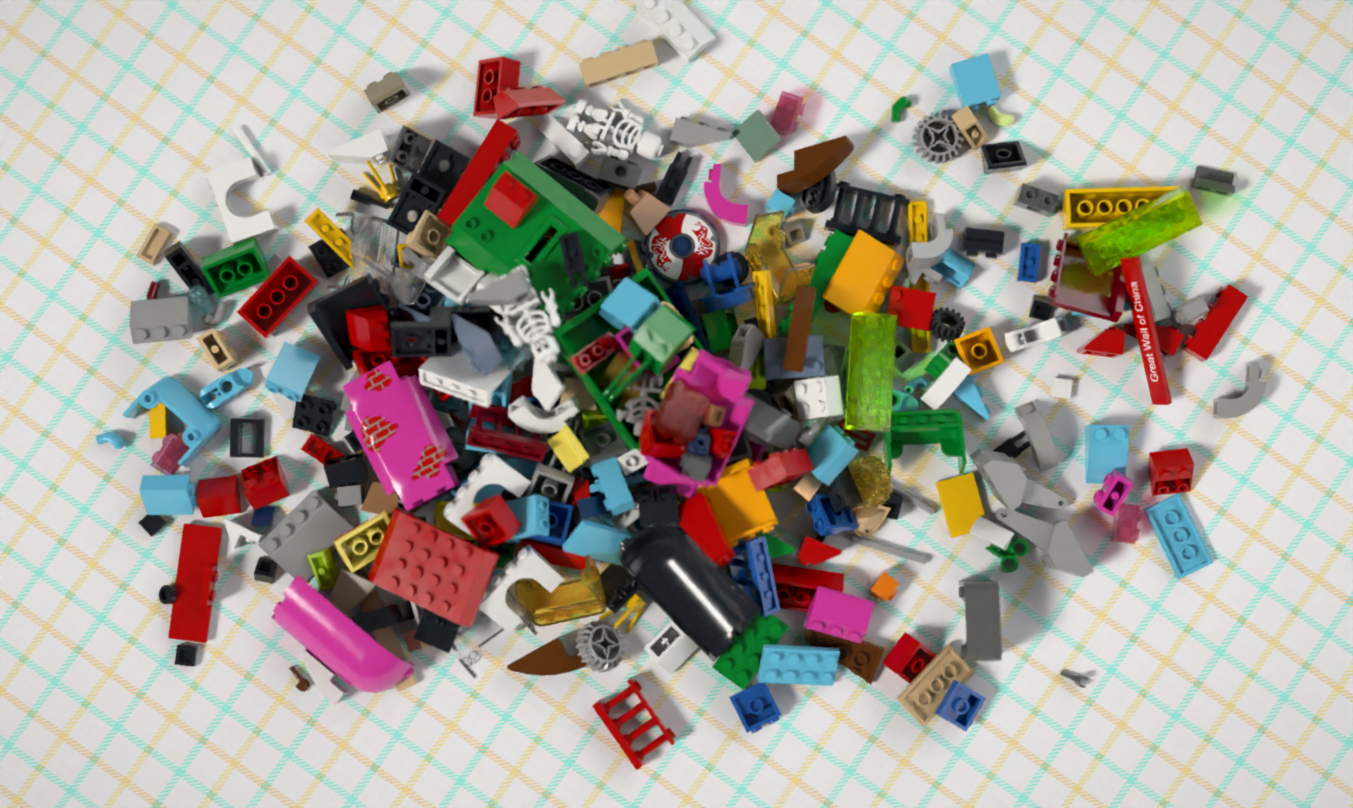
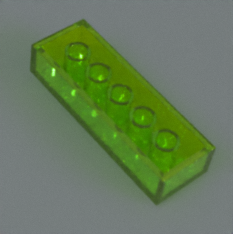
M1180 186L1075 239L1090 272L1096 277L1120 265V258L1139 256L1203 224L1188 190Z
M871 312L851 314L845 429L890 432L897 315Z

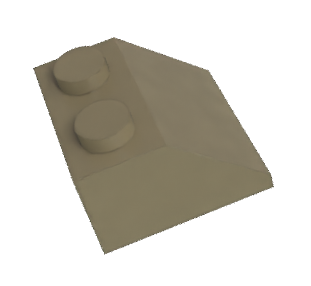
M397 71L387 73L383 76L384 79L379 82L374 81L367 85V89L364 90L371 105L378 114L411 95Z

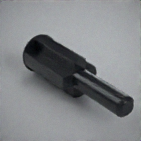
M355 189L351 193V200L368 206L373 204L389 209V204L373 199L372 195Z

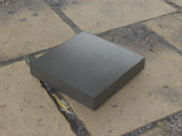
M610 421L578 431L582 445L590 456L591 465L628 452L627 445Z

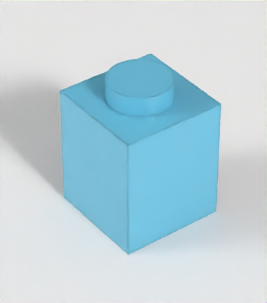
M776 189L768 201L766 209L785 220L787 216L791 217L794 213L796 200Z

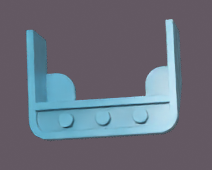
M169 376L164 377L144 390L122 415L134 419L143 408L152 409L162 402L189 426L184 431L182 438L183 442L190 449L177 462L181 466H189L220 431L222 420L210 408L205 407L202 401L177 379Z

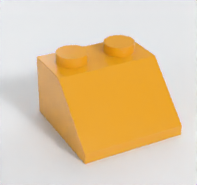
M990 326L954 340L962 362L971 369L968 376L998 366L1004 362Z

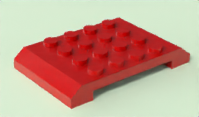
M395 507L368 580L454 623L471 627L500 554L486 547H479L414 517V514L402 508Z

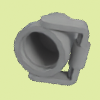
M454 439L452 444L459 458L452 462L455 466L453 469L456 473L463 474V472L474 468L477 462V454L474 450L465 449V442Z

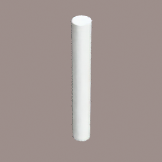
M240 126L233 129L234 133L264 176L271 174L270 169Z

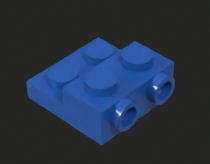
M828 494L814 495L807 502V512L812 515L814 520L813 527L819 532L820 536L836 535L839 531H854L858 527L851 510L839 513L834 512Z
M954 679L935 714L967 732L986 698Z
M757 682L729 697L746 732L751 731V733H755L762 729L761 725L767 722L770 725L778 721L779 716H781L766 683Z

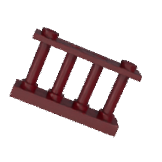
M476 403L472 404L469 417L476 418L475 426L471 425L466 445L539 462L543 461L548 447V443L540 441V434L543 433L533 432L532 439L521 437L523 428L508 417V408L490 404L488 408ZM483 422L495 423L494 430L483 428ZM503 425L514 427L513 435L503 433Z

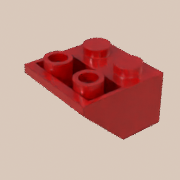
M1188 448L1149 453L1148 471L1152 496L1191 491L1194 462Z
M277 456L241 470L244 495L254 510L290 496L288 483Z

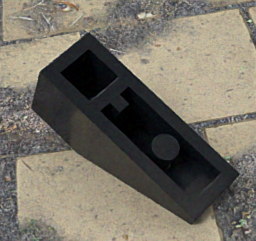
M178 241L164 251L167 261L199 302L214 293L205 274L181 241Z
M847 465L829 486L827 485L828 498L835 513L852 510L863 503Z

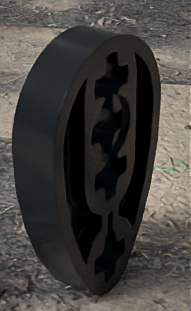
M835 171L811 187L801 191L800 203L808 212L813 214L821 213L829 208L834 201L836 194Z

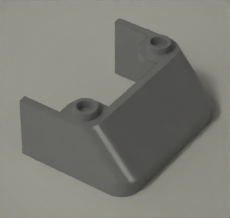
M745 391L744 395L754 400L755 403L743 428L762 440L789 451L804 424L791 418L792 413L782 408L779 411L751 395L748 391Z
M991 580L959 581V585H961L959 586V598H963L965 602L966 641L964 645H961L962 658L966 661H1001L1002 642L998 582Z

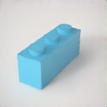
M616 457L590 466L594 477L598 476L600 480L597 483L600 493H605L606 499L603 501L607 511L611 510L615 516L636 507Z

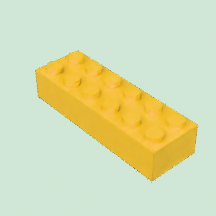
M1181 186L1065 189L1061 193L1063 231L1177 228L1183 224Z

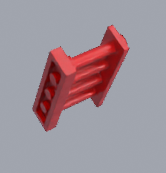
M629 678L627 680L630 685L606 703H601L598 700L592 707L635 769L638 770L643 766V757L667 740L671 745L675 744L673 738L676 736L670 727L666 729L640 692L642 687L636 679L633 681ZM635 692L641 702L619 718L612 719L609 715L610 709ZM646 708L652 718L630 734L623 735L620 730L621 725ZM657 724L663 734L641 750L634 751L631 746L633 744L632 741Z

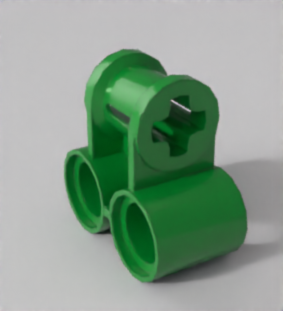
M953 341L947 343L925 367L924 370L935 379L942 374L953 359L960 356Z
M1023 539L1010 542L1006 551L999 547L995 549L996 546L993 544L985 548L996 557L1001 558L1000 568L1006 573L1016 571L1019 566L1016 557L1024 556L1029 551V545ZM1020 542L1024 545L1023 553L1015 551L1016 543ZM1006 559H1012L1014 562V567L1011 570L1006 569L1004 566Z

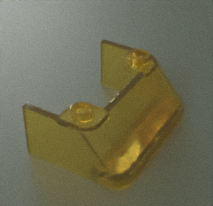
M783 210L755 215L745 247V258L752 271H771L774 307L781 306L795 296L797 285L808 287L816 267L815 264L794 268L783 248L786 241V233L780 227L784 216Z
M590 554L586 555V568L580 572L581 579L560 583L551 593L534 579L526 581L525 578L516 581L515 596L532 623L536 626H549L599 615L606 611V600L600 573Z

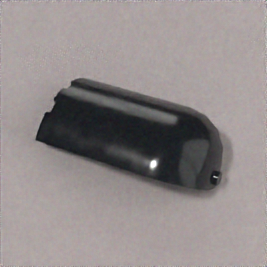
M665 525L646 527L634 534L630 539L626 537L619 544V559L628 574L713 662L734 641L733 637L736 634L740 636L748 627V624L762 610L716 563L711 561L688 535L677 528Z

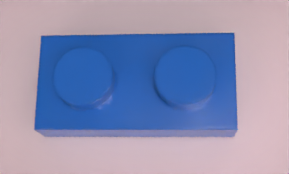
M1021 243L1017 281L1037 283L1041 245Z

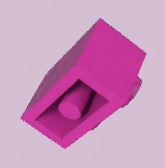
M1113 469L1111 473L1105 476L1103 480L1104 485L1101 490L1098 489L1093 496V503L1096 508L1114 517L1134 485L1130 478Z

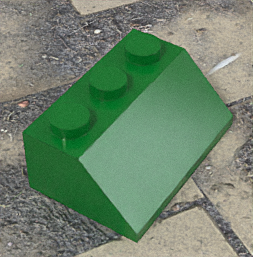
M255 236L202 257L201 269L218 299L265 281L271 276L264 253Z

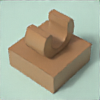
M708 404L707 408L701 406L699 414L704 416L702 423L721 426L726 407L716 404Z

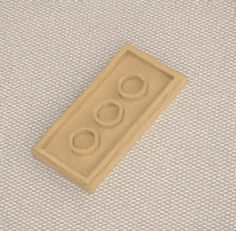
M947 644L899 694L896 700L921 727H925L936 715L935 712L954 679L964 685L975 671L950 644Z

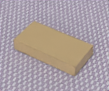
M155 223L136 256L155 266L173 233Z

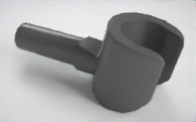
M1063 670L1060 675L1075 681V684L1082 688L1086 686L1081 685L1080 680L1082 678L1089 680L1086 676L1072 675Z

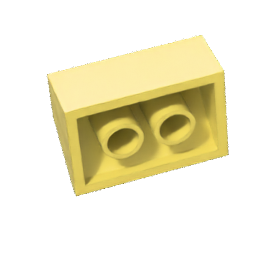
M385 511L334 541L336 550L351 573L376 559L390 522Z

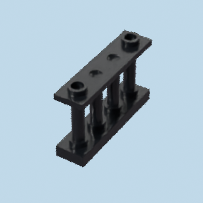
M844 181L836 183V190L839 192L833 218L826 220L824 230L835 232L837 229L853 237L856 236L858 230H862L883 244L898 247L901 237L897 236L896 230L902 205L908 206L910 200L901 194L892 196L852 187L850 183ZM846 193L857 195L852 221L849 222V225L841 223L842 220H840ZM865 197L876 199L870 227L867 229L861 228L859 224ZM883 201L894 203L889 230L886 233L879 232L877 228Z

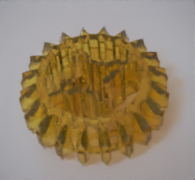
M864 456L855 460L854 464L850 465L851 475L863 501L860 504L861 506H864V508H876L885 504L890 499L889 494L892 493L890 487L894 484L890 481L892 476H889L890 469L886 468V463H883L881 458Z

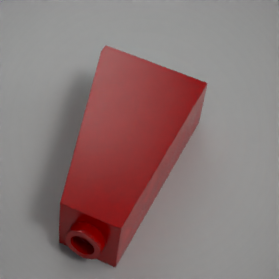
M700 492L678 505L679 525L711 561L717 565H724L736 556L712 502L707 495Z

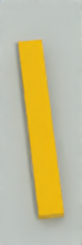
M910 201L907 206L908 247L911 242H928L927 201ZM920 275L913 288L909 278V288L929 292V283L923 280V276ZM910 329L912 353H931L930 331Z

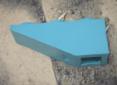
M974 374L967 375L951 395L984 421L988 420L991 413L987 404H983L981 400L983 395L979 386L976 387L973 382L975 376Z

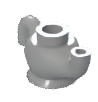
M815 423L812 428L808 426L802 428L793 442V446L799 449L805 448L808 451V447L815 440V433L819 430L820 425Z

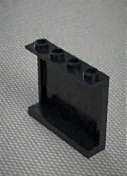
M370 273L307 304L310 317L346 371L353 368V351L361 349L350 345L346 310L383 305L387 314L390 340L391 322H400L398 319L400 316L396 308H391L388 295L381 292L379 281L377 278L373 279Z

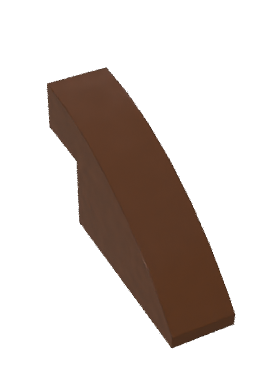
M847 136L795 150L794 170L777 175V188L782 193L790 196L811 187L833 172L854 150V144Z
M802 285L796 286L783 370L800 373L803 371L816 288Z
M557 637L507 665L508 670L528 675H557L581 669L586 666V662H581L582 657L578 656V653L570 657L562 641Z

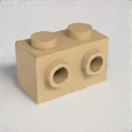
M212 328L197 338L217 371L224 372L238 363L236 359L238 355L232 346L229 347L226 341L228 339L222 330L219 331Z

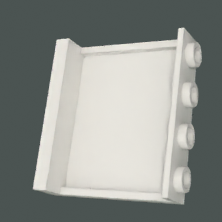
M451 341V357H430L419 368L420 384L488 408L492 403L491 393L515 368L524 369L523 353L495 344L503 362L486 376L481 372H475L471 368V361L463 354V347L460 342Z

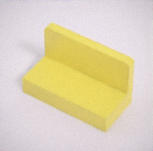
M567 425L562 427L559 433L547 441L568 472H572L589 460L590 456Z

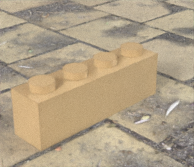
M644 39L631 47L629 45L622 46L613 53L607 51L594 59L593 57L585 58L582 60V63H579L586 88L589 89L657 67L659 62L652 40L647 41Z

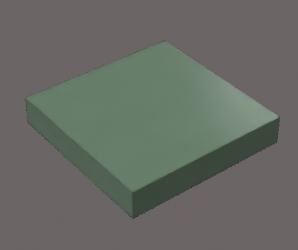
M759 109L751 114L733 132V135L755 163L782 140Z

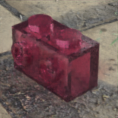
M785 91L781 92L771 121V126L777 133L791 137L792 132L796 133L799 122L796 121L798 114L802 115L805 104H802L803 97Z
M170 433V435H166L163 439V446L160 451L154 453L151 459L153 462L150 465L165 475H174L180 467L177 462L190 449L183 442V438L180 435Z
M1121 504L1113 518L1111 541L1135 544V541H1138L1139 529H1137V525L1142 517L1139 505Z

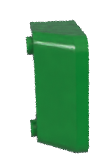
M954 409L888 413L884 418L883 439L886 478L890 477L892 459H898L902 455L903 445L940 443L941 451L944 455L957 457L959 474H963L967 461L961 414Z

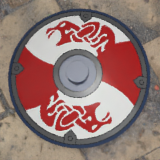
M678 209L669 211L645 237L644 241L648 249L646 254L653 264L654 274L664 282L677 286H688L702 281L700 268L704 267L702 260L707 259L708 265L715 264L720 254V240L715 227L706 217L692 210Z

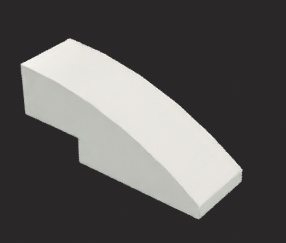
M305 649L302 655L311 678L322 694L333 705L337 704L347 691L333 680L336 674L309 650Z

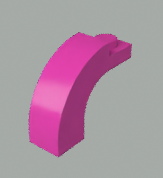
M713 164V169H709L708 180H712V182H704V196L709 209L717 218L725 223L746 227L748 205L731 203L722 196L719 188L721 164Z

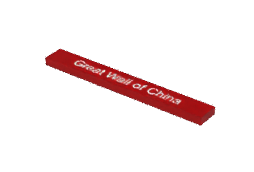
M1125 256L1120 258L1152 405H1169L1172 403L1140 256Z

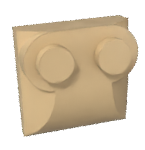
M425 210L414 231L408 233L406 244L419 256L434 263L449 245L445 240L448 235L452 234L453 230L430 211Z

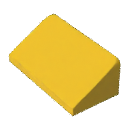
M160 402L155 408L149 409L150 439L170 438L169 408Z

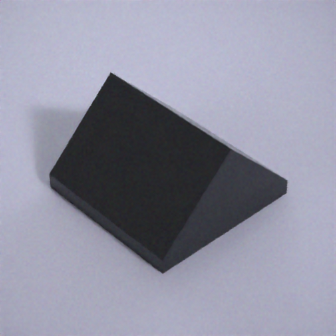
M1019 141L981 146L984 175L1019 171L1027 165Z

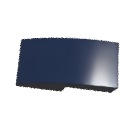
M692 415L688 429L687 452L706 457L710 442L709 430L711 425L702 423L704 418Z

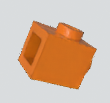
M882 571L869 588L872 592L870 596L878 602L881 600L885 602L887 600L891 601L897 594L895 589L900 583Z

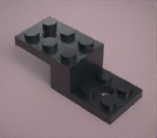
M435 140L420 171L412 173L386 224L408 235L409 232L414 231L425 210L436 215L438 209H442L471 158L439 140ZM443 160L449 163L447 171L440 169V163ZM412 210L417 213V219L413 222L408 219V213Z
M490 306L431 307V322H391L392 357H451V341H459L451 315L455 314L468 322L475 323V326L490 335ZM408 338H415L416 340L413 341V342H410V341H408L407 339H408Z

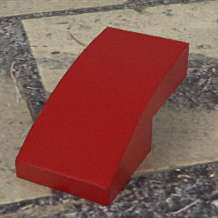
M310 433L300 448L323 465L326 460L345 456L312 433Z

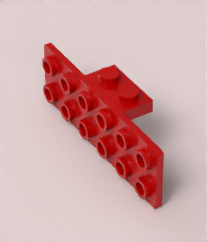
M194 524L183 525L175 583L177 599L172 605L169 639L202 643L208 641L212 604L216 597V590L214 589L215 582L218 580L217 566L222 528Z

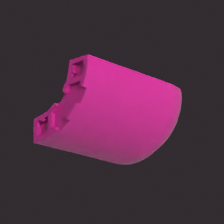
M302 575L296 576L283 593L285 596L283 602L279 601L273 610L275 614L271 618L348 685L361 692L380 693L392 689L404 678L408 679L415 671L413 669L415 664L412 661H404L385 649L307 583L308 580Z

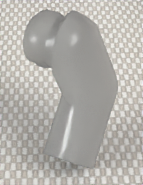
M219 303L216 312L203 314L202 322L209 326L222 322L228 306Z

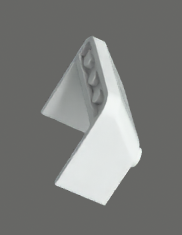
M559 353L556 357L557 360L549 365L538 363L534 357L532 391L546 411L551 410L565 389L563 385L565 375H573V368L562 353Z

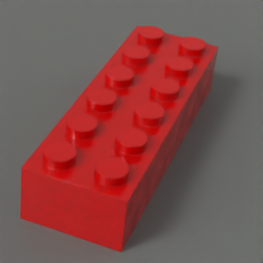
M497 118L437 215L439 219L452 228L454 222L502 163L507 159L510 161V154L513 150L516 151L521 143L516 129Z

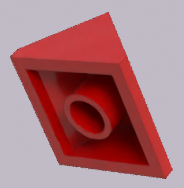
M237 475L198 480L196 500L203 518L242 513Z

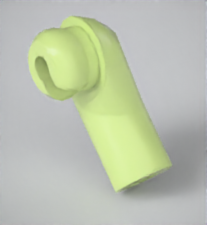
M995 105L986 110L993 123L997 126L1008 127L1014 122V117L1011 114H999Z

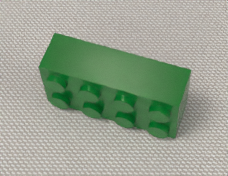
M759 613L740 636L736 634L733 637L734 641L716 659L712 668L745 690L759 670L764 644L776 645L789 626L773 614L764 617Z

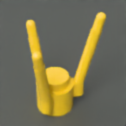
M367 160V165L381 187L379 188L365 172L362 175L379 193L382 200L385 199L386 202H389L399 196L397 191L400 188L392 166L388 163L393 185L390 182L384 184L371 162Z
M636 594L626 602L628 603L626 605L628 610L614 624V628H617L631 612H636L626 630V633H629L639 615L645 610L643 607L646 603ZM608 610L599 617V620L604 619L613 612Z

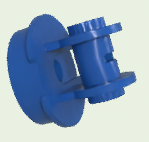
M731 252L727 253L728 260L720 262V265H717V263L708 265L707 259L702 260L704 267L700 268L704 285H709L711 290L710 294L699 298V301L704 302L706 312L728 309L754 299L752 291L754 282L740 285L738 276L742 275L737 258H732ZM734 279V287L716 292L715 283Z

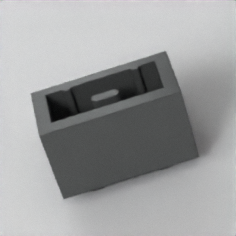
M403 125L388 159L389 165L409 174L418 173L431 140Z

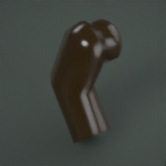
M654 181L640 184L636 187L635 192L638 193L640 190L646 192L657 191L656 183Z

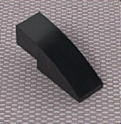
M408 600L350 617L366 633L415 618L411 602Z

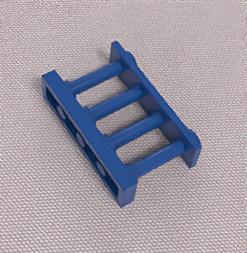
M760 535L745 542L738 541L739 545L732 547L736 556L727 563L730 578L762 609L760 611L761 616L766 617L780 611L766 537ZM743 550H747L749 561L744 560ZM746 568L751 569L753 579L748 578ZM750 587H755L757 597H752Z

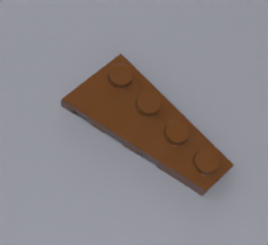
M808 629L805 641L814 647L838 648L840 651L838 663L871 685L885 650L884 647L865 640L857 643Z

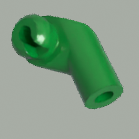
M906 96L900 97L892 105L891 122H900L901 111L904 108H909L912 104L910 98Z

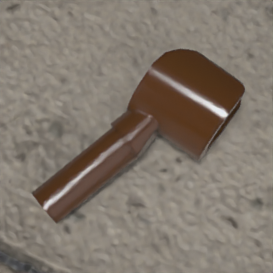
M291 666L289 668L299 681L296 688L301 692H305L310 682L303 678L294 666Z

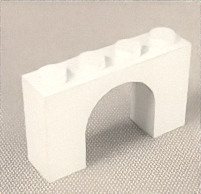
M251 157L207 172L208 178H206L208 187L213 189L214 196H212L215 206L220 209L221 213L218 216L222 225L225 224L227 230L225 236L228 242L234 245L254 236L257 239L279 231L273 213L269 210L251 217L241 218L235 216L230 208V196L234 189L244 183L260 178L255 161Z
M492 452L488 455L486 454L481 459L479 468L469 475V481L465 486L459 488L456 498L453 502H449L446 505L445 512L443 513L447 520L473 538L474 536L462 522L461 518L473 509V499L480 488L487 484H499L520 498L531 483L524 475Z
M529 544L521 549L518 555L511 562H508L498 575L490 580L479 607L480 610L508 633L523 621L519 612L505 601L506 591L512 583L522 578H531L539 582L551 593L565 580L560 571Z

